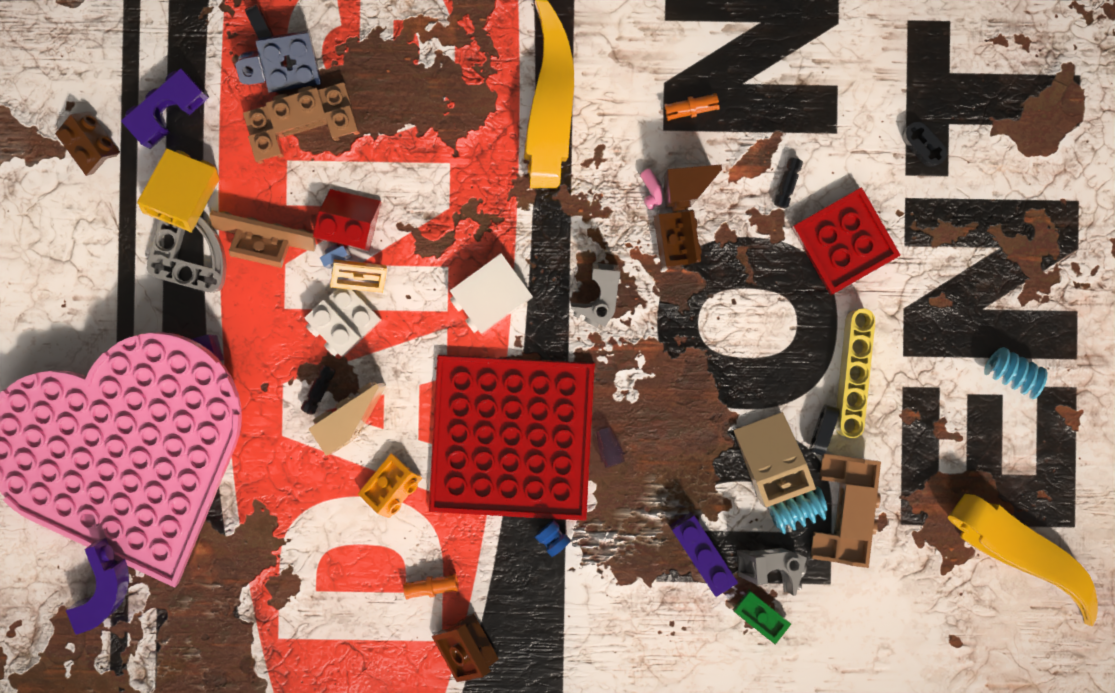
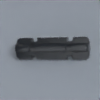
M791 157L788 160L787 170L784 171L778 189L780 193L776 195L774 201L775 206L783 209L789 206L790 196L793 195L799 177L797 173L801 171L803 165L802 160Z
M327 365L321 366L318 372L319 377L315 378L307 394L308 399L304 400L301 406L303 412L309 415L315 414L318 408L317 403L321 402L330 384L328 381L332 380L335 374L333 368Z

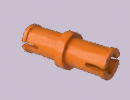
M717 93L697 98L690 96L684 101L664 104L668 121L685 116L693 118L697 117L699 113L720 109Z
M456 574L437 578L427 576L426 580L404 582L403 590L406 600L427 595L431 598L436 597V594L458 591L459 583Z

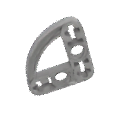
M200 216L195 225L204 236L210 248L212 256L211 269L177 259L185 230L174 225L172 227L177 229V233L165 229L166 225L170 227L172 225L159 220L147 261L148 273L155 278L210 293L220 291L225 283L227 264L222 242L214 228L202 216ZM167 234H171L174 238V244L169 249H165L161 244L162 237ZM162 261L163 265L173 267L172 272L164 270L159 272V269L155 268V264ZM185 266L190 267L192 270V277L188 281L181 280L179 276L180 270ZM214 274L213 278L217 280L216 285L211 284L210 288H208L209 283L198 280L199 275L211 277Z

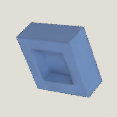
M336 244L327 248L324 251L325 255L319 258L323 266L330 269L333 267V259L346 261L352 255L347 247H339Z

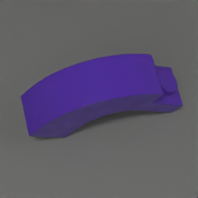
M106 538L96 540L84 549L95 575L96 589L93 596L78 600L66 610L75 635L89 631L106 620L118 609L127 593L129 572L126 560L123 559L115 562L113 548L108 544Z

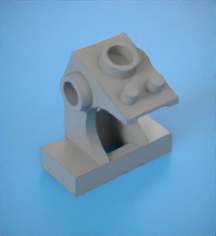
M593 262L592 280H595L600 286L599 297L589 304L571 303V309L574 311L573 316L580 318L583 315L585 316L584 321L590 325L598 327L600 324L606 327L615 313L618 282L620 279L619 265ZM601 306L606 308L604 311L597 310Z
M783 548L756 551L748 549L737 550L739 577L756 585L768 584L767 574L778 569L782 575L784 592L796 596L797 590L802 589L800 580L806 573V557Z

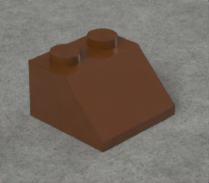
M722 164L667 169L663 176L665 208H672V212L688 210L721 172Z

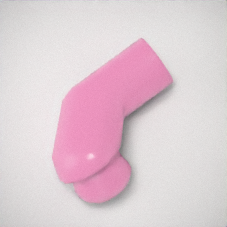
M646 169L640 174L641 179L650 192V195L644 198V203L649 210H653L656 206L659 207L662 204V186L652 170Z

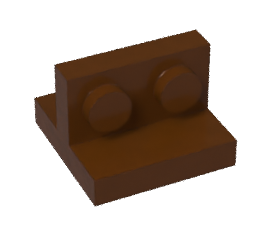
M474 613L467 615L450 628L440 630L431 636L456 682L484 677L491 672L489 666L499 660Z

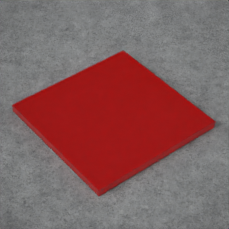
M437 355L429 512L586 521L595 363Z

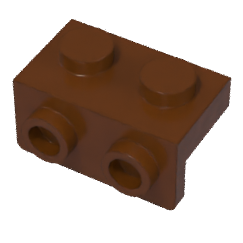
M89 111L70 114L55 133L86 176L94 174L106 159L117 157L120 153L98 120Z
M693 209L653 216L661 268L701 262V246L697 234L698 223Z

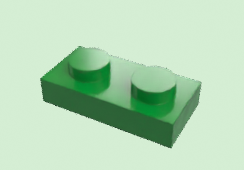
M749 589L733 608L734 613L775 645L791 626L787 619Z

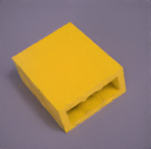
M166 148L137 203L142 213L192 232L220 180L217 170L208 161H197L183 151L176 150L174 152Z

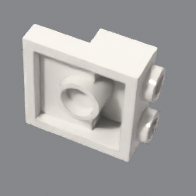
M337 288L304 318L308 322L305 327L315 337L320 334L327 341L324 344L325 348L334 356L337 354L345 356L382 321L354 290Z

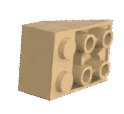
M370 382L358 390L359 396L356 398L353 396L345 398L335 405L336 411L333 413L332 411L324 412L312 420L315 425L310 427L309 431L326 456L337 452L358 438L386 387L385 383L377 384L376 382Z
M783 412L733 430L761 505L769 507L816 489L807 463Z

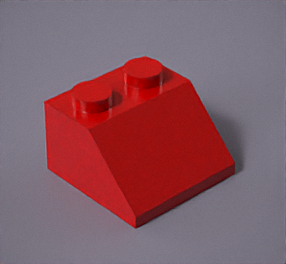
M330 189L319 210L313 237L320 241L370 252L382 201Z

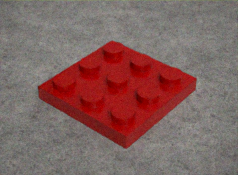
M862 187L791 227L830 295L901 256Z

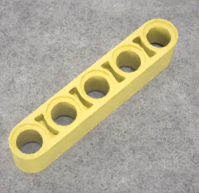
M865 308L849 312L845 319L836 408L839 409V416L835 429L840 435L849 438H857L863 433L865 428L875 331V316L870 310ZM858 314H862L865 318V325L862 328H859L855 323V318ZM855 340H859L863 346L859 354H856L852 349ZM853 366L858 367L860 370V375L855 381L850 377V369ZM854 392L857 396V402L851 407L847 403V396ZM851 418L855 426L851 432L847 433L844 429V424L846 420Z

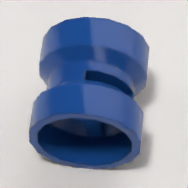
M555 520L549 522L534 536L539 543H543L546 546V552L551 557L558 554L571 542L568 535L563 534L559 530V525Z

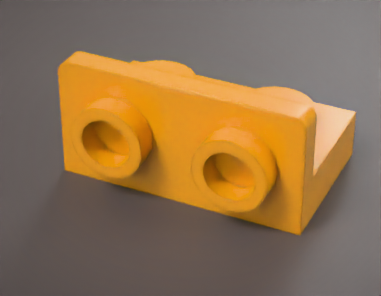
M391 453L359 491L358 495L377 514L390 518L400 510L401 504L407 496L417 489L422 477L413 472L396 455Z

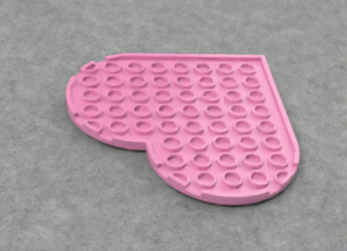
M165 332L143 333L118 342L95 361L87 376L63 370H48L25 376L0 392V492L5 497L3 501L21 516L86 547L96 540L106 538L108 544L113 548L115 560L125 559L127 566L175 588L180 582L240 436L242 411L236 385L226 367L207 348L184 336Z

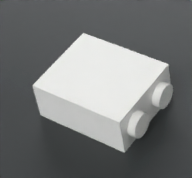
M499 254L450 290L453 295L450 298L452 304L458 311L462 309L469 317L465 320L474 333L479 331L481 334H484L533 298L502 254Z

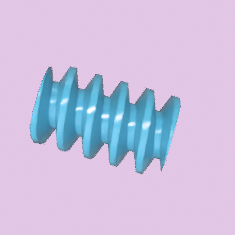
M1005 347L995 351L984 368L986 376L994 371L992 375L994 380H998L1003 376L1002 384L1007 385L1012 380L1011 388L1013 390L1021 386V394L1025 395L1030 391L1029 398L1036 399L1040 395L1048 375L1045 368L1038 367L1034 362H1028V359L1019 357L1014 352L1010 353L1009 349Z
M817 486L815 494L813 491L805 493V497L801 494L795 497V501L793 498L786 500V505L783 502H779L776 504V509L773 505L769 506L768 509L776 528H779L785 534L786 525H789L793 531L796 530L797 521L803 527H806V518H809L814 524L816 523L817 514L823 520H826L827 504L822 490Z

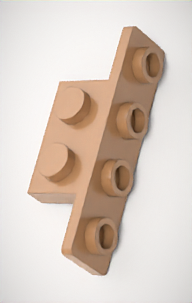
M211 211L209 215L214 229L235 234L229 249L231 257L282 268L289 246L313 252L316 249L313 233L304 229H291L278 223L269 224L252 217L234 216L225 211Z

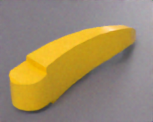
M535 0L543 35V59L528 120L524 159L529 160V188H558L561 179V161L566 162L569 154L574 95V65L567 35L556 12L547 0Z
M964 494L948 516L949 521L962 531L960 537L984 554L1020 571L1045 580L1067 593L1080 608L1084 623L1092 627L1097 619L1098 602L1094 583L1084 567L1069 553L1021 523L1000 505L988 503L976 495Z

